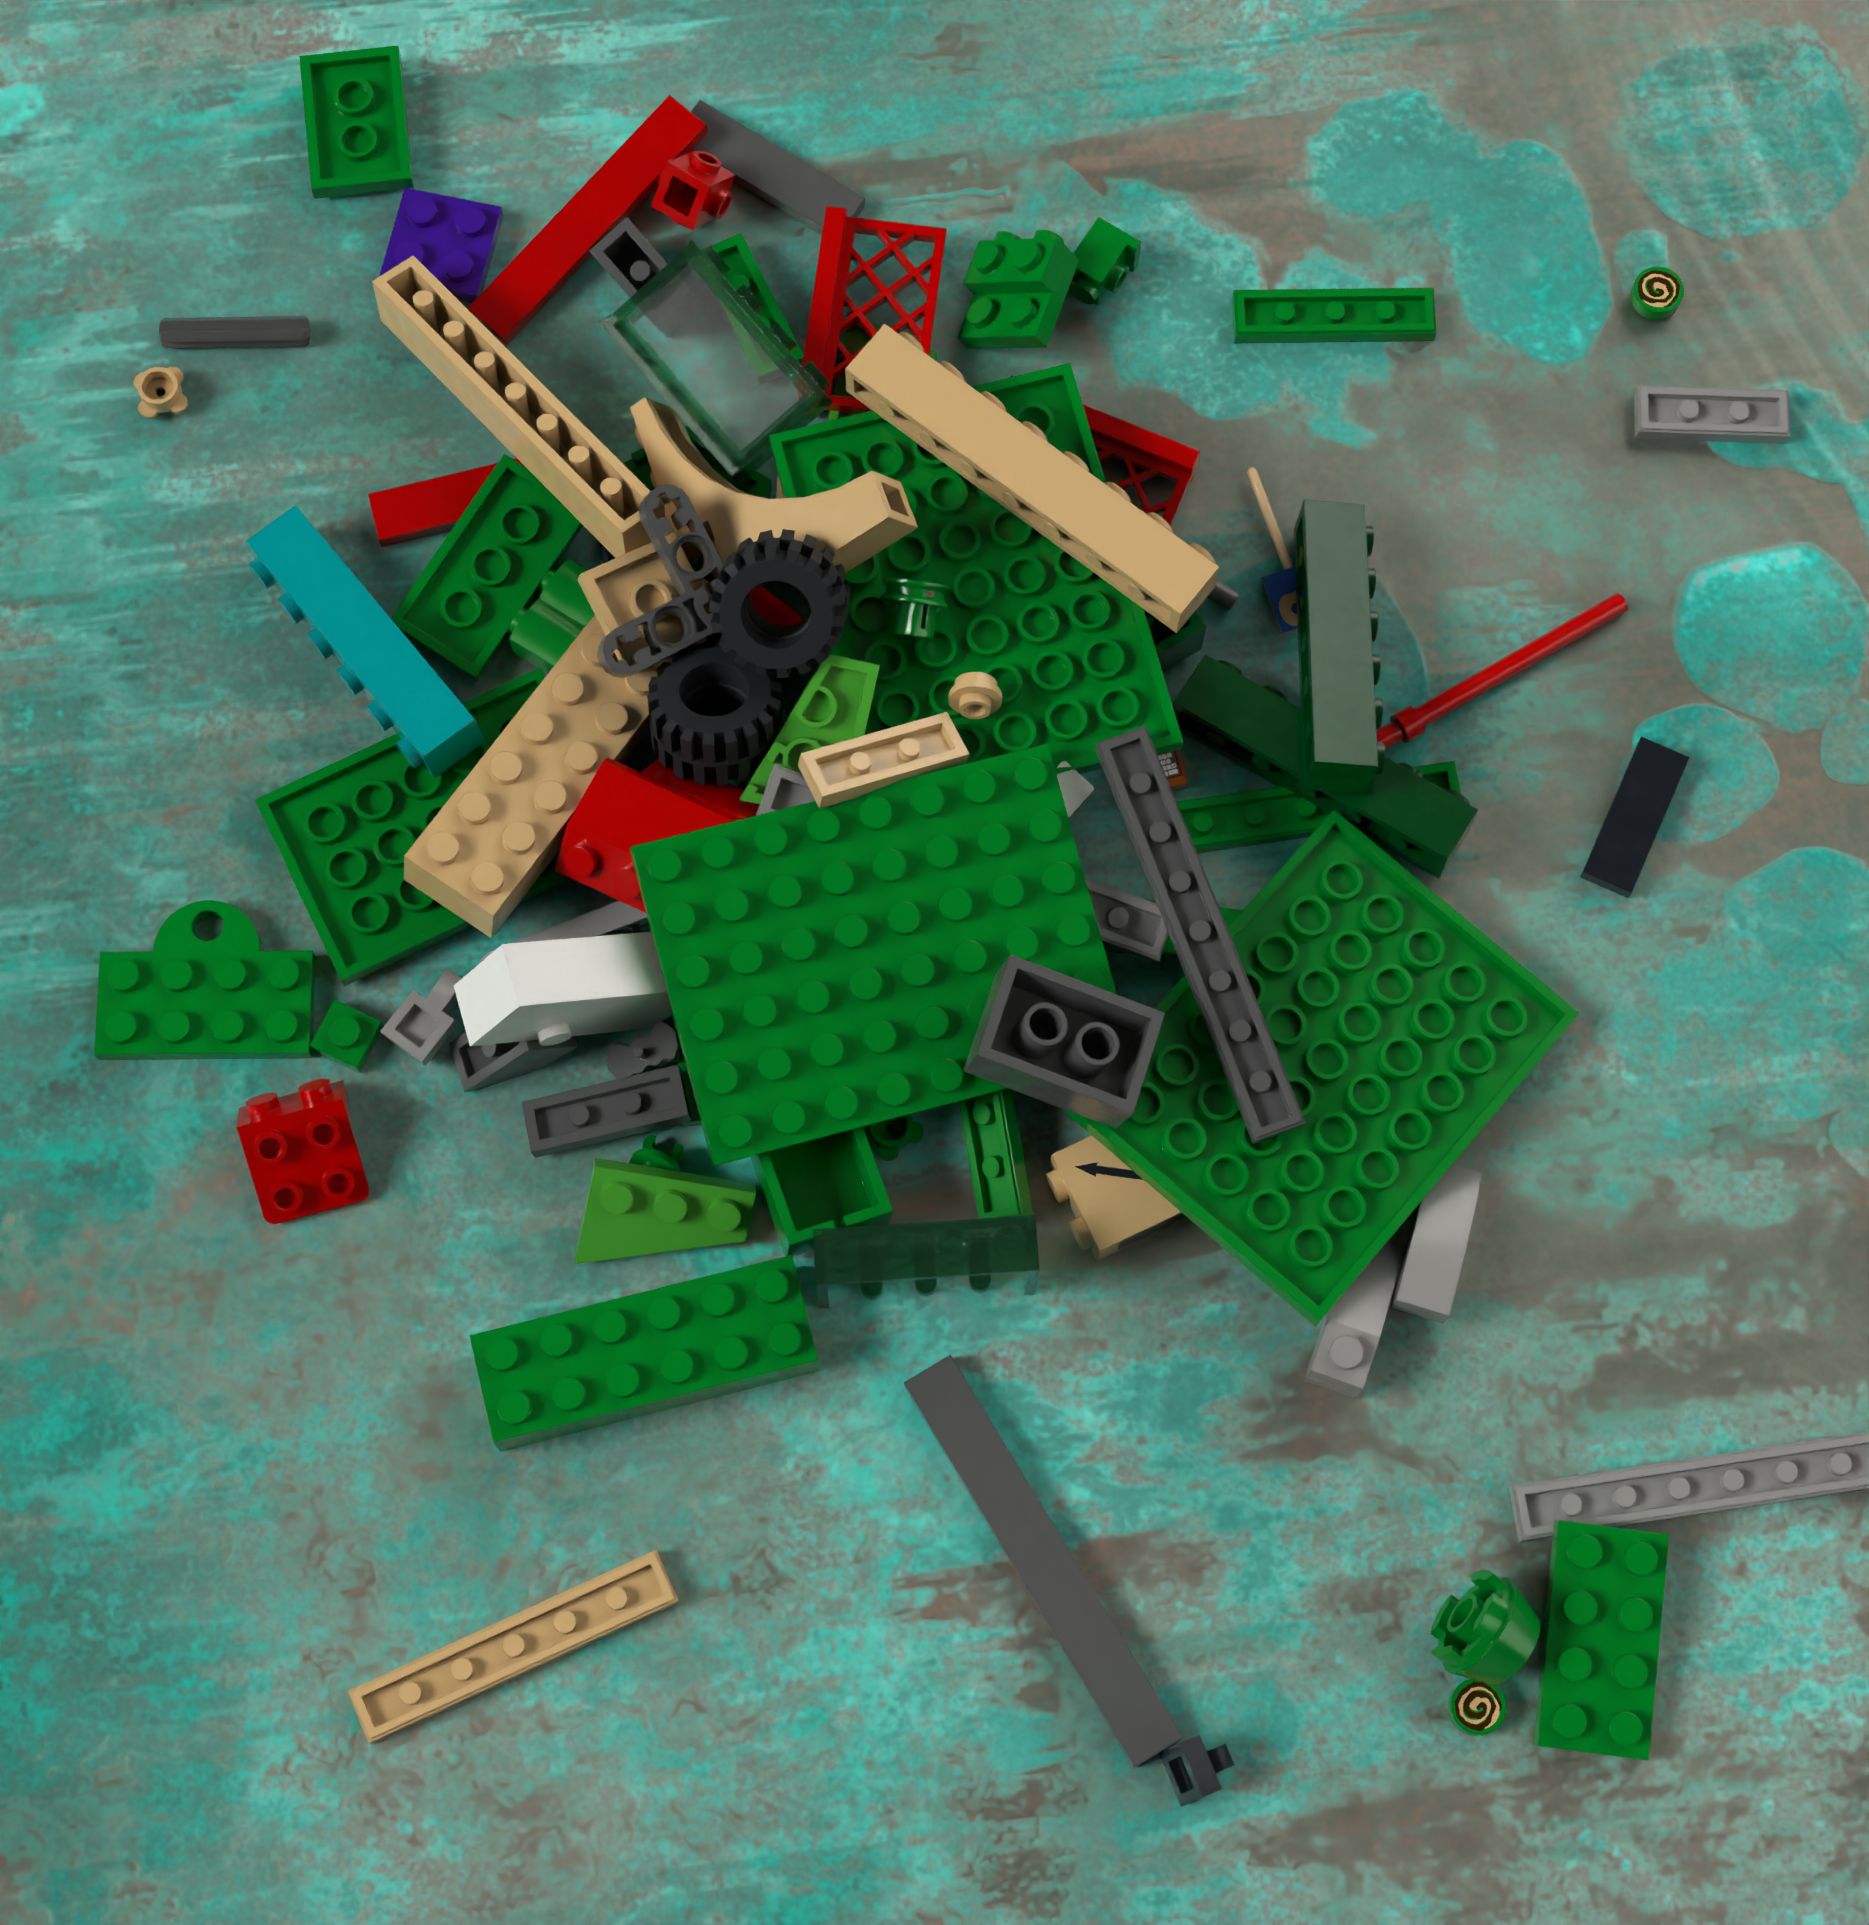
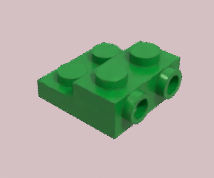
M1037 230L1031 239H1021L1013 233L1000 231L996 233L994 240L979 241L963 284L974 295L957 338L968 349L1047 347L1079 259L1064 244L1063 239L1058 234L1049 230Z

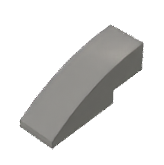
M1452 1164L1416 1207L1391 1304L1392 1309L1439 1323H1444L1450 1316L1471 1231L1482 1173Z

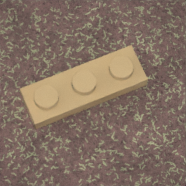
M944 712L801 753L798 767L820 809L854 799L902 779L967 764L969 752L948 712Z

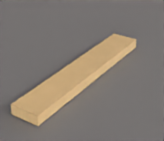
M654 1550L347 1692L369 1744H373L679 1603V1599L658 1551Z

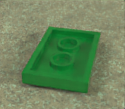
M398 45L299 56L311 190L314 199L414 188L401 54Z

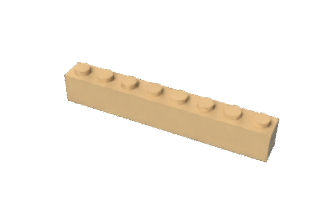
M411 256L372 281L381 321L615 558L651 543L639 516L640 503L650 490L416 257ZM659 499V506L653 510L657 519L666 517L664 504Z
M884 324L845 368L846 391L1175 633L1182 628L1215 588L1219 566L1215 564L1213 556L1205 548L1196 543L1188 545L1173 534L1171 526L1161 516L1153 512L1144 513L1131 503L1130 497L1121 487L1112 482L1103 483L1089 473V468L1077 455L1069 451L1062 453L1047 442V437L1037 426L1028 421L1021 423L1008 414L1003 403L993 394L987 391L979 393L968 385L963 375L953 365L945 361L938 363L924 353L922 345L912 335L904 331L898 334Z

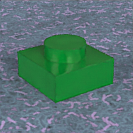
M334 999L309 1046L313 1052L360 1073L384 1025L382 1021Z

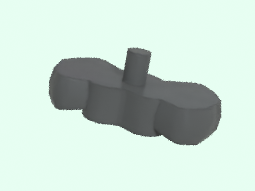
M658 1021L648 1037H636L630 1045L619 1042L611 1044L607 1053L608 1070L616 1079L649 1072L654 1068H663L668 1062L679 1061L683 1051L677 1029L666 1021Z

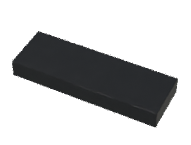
M1641 737L1580 878L1629 898L1690 757Z

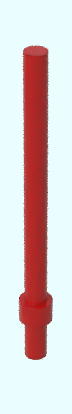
M1616 593L1415 709L1412 706H1408L1390 717V723L1376 730L1377 742L1384 743L1386 749L1400 740L1407 743L1425 733V726L1628 611L1625 599L1621 594Z

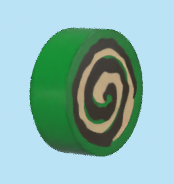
M1651 267L1645 269L1637 276L1631 289V303L1634 309L1645 318L1651 320L1666 319L1678 309L1684 295V287L1679 276L1672 270L1664 267Z
M1468 1679L1456 1686L1450 1694L1448 1700L1449 1717L1455 1727L1467 1735L1483 1736L1489 1734L1502 1724L1506 1716V1700L1497 1685Z

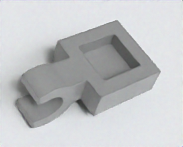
M447 969L426 998L412 990L381 1029L382 1035L426 1066L458 1025L447 1013L458 1005L454 985L462 978L450 969Z

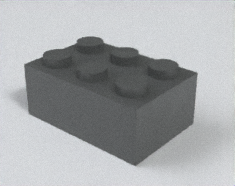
M1011 954L995 974L963 1071L1117 1129L1134 1113L1165 1013Z

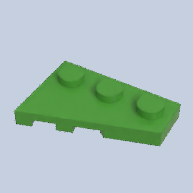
M829 654V657L819 664L739 799L760 804L770 773L775 764L802 774L798 767L801 753L865 735L880 665Z
M595 1158L575 1252V1264L745 1242L756 1195L755 1184Z

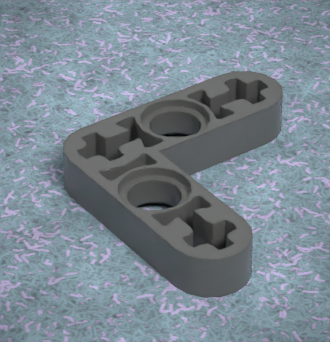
M664 484L650 491L640 503L639 516L646 533L680 596L614 629L601 640L598 646L597 657L600 666L613 677L626 678L633 676L713 634L710 622L714 612L707 614L703 606L709 601V595L703 585L696 591H693L690 584L700 581L712 572L715 580L706 584L712 596L713 587L724 564L689 497L682 489L675 485ZM659 497L664 504L673 502L676 506L677 511L671 515V519L677 531L684 525H687L690 532L680 535L670 544L665 536L670 535L674 531L671 523L666 517L657 519L653 512L659 506L657 499ZM693 544L700 549L704 558L700 571L688 572L678 564L676 558L677 550L681 545ZM661 615H673L680 620L683 626V636L679 642L667 643L658 636L656 622ZM641 625L643 627L644 635L637 629L638 626ZM645 636V640L649 645L631 655V666L624 659L617 662L613 659L611 653L617 649L615 639H619L622 645H628ZM650 647L657 653L656 655H651Z

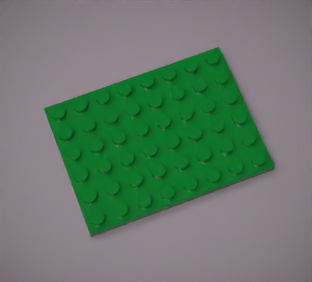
M1071 363L972 386L979 393L987 391L993 394L1003 403L1008 414L1021 423L1028 421L1037 426L1047 437L1048 443L1062 453L1069 451L1077 455L1085 462L1089 468V473L1103 483H1106ZM873 410L769 435L770 447L784 498L806 497L832 490L870 471H874L901 482L918 526L914 531L848 571L844 580V585H849L850 587L849 610L841 638L836 648L831 647L830 654L880 665L865 735L948 712L969 752L967 763L1048 744L1056 774L1074 769L1079 774L1102 769L1094 749L1095 744L1145 725L1157 755L1182 749L1183 739L1143 608ZM883 578L923 581L951 587L950 591L944 594V601L947 603L948 609L937 608L933 639L886 633L890 602L880 600V596L885 594L887 586L882 581ZM983 672L993 676L997 681V686L1002 691L1001 707L982 719H969L953 710L949 705V691L954 686L955 679L961 674ZM1063 761H1066L1069 765L1072 766L1057 768L1058 765Z
M1048 744L902 779L854 799L820 809L816 801L631 846L629 849L713 1167L1009 1089L963 1070L995 974L1011 954L1117 994Z
M1333 810L1228 926V931L1306 1121L1305 1125L1259 1143H1252L1185 975L1155 1008L1164 1012L1165 1015L1134 1113L1115 1129L1068 1110L1064 1111L1314 1326L1323 1319L1580 1014L1336 810Z

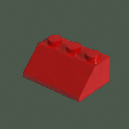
M606 758L601 763L566 825L555 871L646 913L629 851L630 847L740 820L741 818L617 761Z

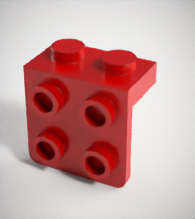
M329 1079L313 1080L300 1086L297 1093L278 1097L276 1093L261 1094L247 1100L246 1106L239 1108L236 1128L264 1219L268 1223L278 1224L357 1203L369 1196V1182L349 1118V1097L344 1080L330 1083Z

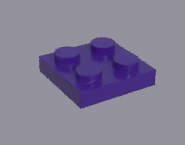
M404 188L379 276L414 256L459 301L473 303L483 292L504 217L502 207Z

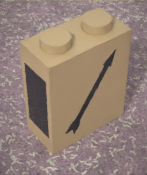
M1089 1136L1051 1155L1050 1168L1052 1171L1046 1174L1050 1189L1058 1203L1067 1200L1076 1218L1069 1222L1073 1235L1082 1251L1091 1248L1097 1261L1188 1218L1093 1136Z

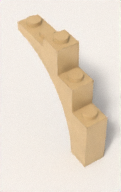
M644 397L630 407L636 424L635 435L639 444L646 452L652 469L650 477L654 487L664 484L675 485L685 492L723 563L732 551L737 552L740 543L750 537L755 542L760 532L772 530L774 538H779L783 529L795 530L794 539L803 542L806 534L816 538L814 548L821 551L827 546L835 554L832 561L833 565L842 564L847 573L918 528L900 481L870 471L838 488L806 497L767 499L749 495L735 488L711 468L690 440L675 408ZM673 502L664 504L666 518L671 523L676 538L690 532L687 525H684L677 531L671 519V515L677 511L676 506ZM693 544L681 545L688 560L692 561L702 554L700 549Z

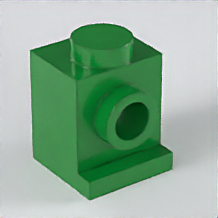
M1098 217L1073 253L1079 259V263L1069 286L1071 294L1085 304L1091 305L1095 303L1099 305L1108 291L1116 293L1123 284L1128 271L1133 272L1138 266L1141 241Z

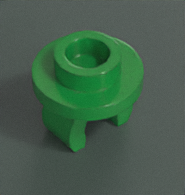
M650 1134L645 1138L642 1149L635 1151L628 1162L681 1172L683 1145L676 1143L673 1152L668 1155L655 1149L657 1136Z

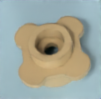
M153 367L139 373L135 377L133 384L141 399L137 408L142 417L154 419L159 413L171 411L174 414H180L187 409L188 399L182 394L181 388L184 375L180 369L176 367ZM163 389L166 391L163 396L156 395L158 390Z

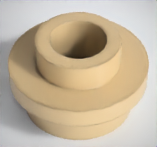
M967 672L955 679L954 686L949 691V705L953 710L966 718L982 719L1001 707L1002 691L997 686V681L993 676L983 672Z

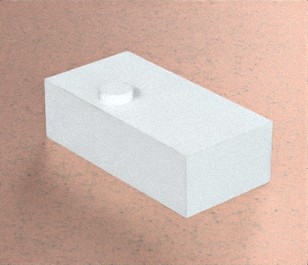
M651 932L502 944L454 985L470 1047L539 1040L540 1045L549 1046L562 1043L572 1036L653 1028L655 1023L664 1021L672 1015Z

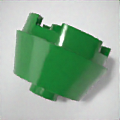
M1480 1570L1470 1576L1471 1582L1475 1585L1460 1600L1450 1595L1438 1612L1430 1634L1437 1638L1439 1642L1438 1646L1431 1651V1654L1442 1661L1443 1667L1448 1673L1498 1685L1514 1676L1529 1659L1539 1637L1540 1621L1513 1580L1507 1577L1499 1578L1489 1570Z

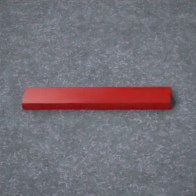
M669 95L468 307V310L491 333L508 345L592 256L589 251L626 217L628 218L658 186L659 175L666 163L671 159L689 153L708 133L707 125Z

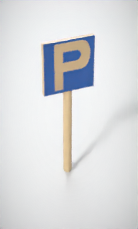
M1252 467L1247 470V475L1284 569L1261 577L1266 595L1283 635L1298 630L1295 566H1293L1258 472Z

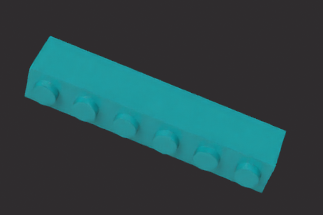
M296 505L246 540L255 558L248 564L254 575L266 589L272 585L276 586L282 594L277 600L295 624L301 620L305 621L312 630L306 635L321 657L326 660L333 655L341 667L336 672L354 696L362 691L371 701L366 706L367 711L384 732L392 727L401 739L396 742V745L413 768L422 764L435 779L485 742L474 717Z

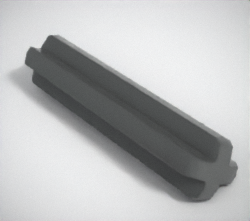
M305 316L164 318L160 321L159 338L164 348L307 346L310 343L311 328L309 320Z

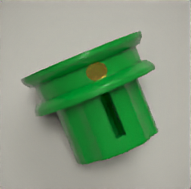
M883 578L882 581L887 586L886 593L880 596V600L890 602L886 633L933 639L937 608L948 609V605L944 601V594L948 593L951 587L923 581Z

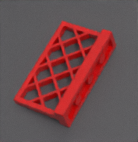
M826 206L798 387L799 413L820 416V409L856 414L872 411L855 397L831 394L833 381L845 373V368L863 349L861 348L851 355L840 342V334L858 322L872 339L877 331L865 316L885 302L901 319L891 329L899 334L908 328L922 345L924 353L930 354L947 237L946 228L847 216L846 208ZM857 233L877 236L886 248L865 262L854 249L855 235ZM891 238H898V239H897L895 242H893V240H892ZM913 241L934 243L933 256L917 268L912 265L901 251ZM894 256L908 274L886 288L872 270ZM853 261L858 268L850 273L851 262ZM930 271L928 284L922 276ZM865 276L879 294L858 309L847 295V288ZM915 282L927 296L926 303L908 315L894 296ZM846 307L851 314L843 319L844 308ZM924 317L923 326L921 330L917 326L916 322ZM837 354H839L844 361L836 366Z
M1083 404L1096 450L1099 451L1097 452L1099 461L1112 456L1122 460L1129 473V478L1115 484L1122 489L1134 485L1144 509L1142 511L1146 514L1149 512L1158 514L1165 511L1162 518L1172 526L1189 483L1192 482L1200 464V450ZM1133 465L1146 471L1136 475ZM1158 475L1177 482L1171 498L1152 507L1149 506L1140 484Z

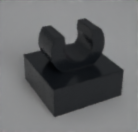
M1200 1735L1159 1753L1181 1807L1221 1790L1222 1788L1216 1773L1235 1765L1226 1744L1206 1751Z

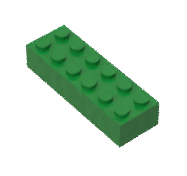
M792 1255L469 1335L493 1443L500 1452L820 1371Z

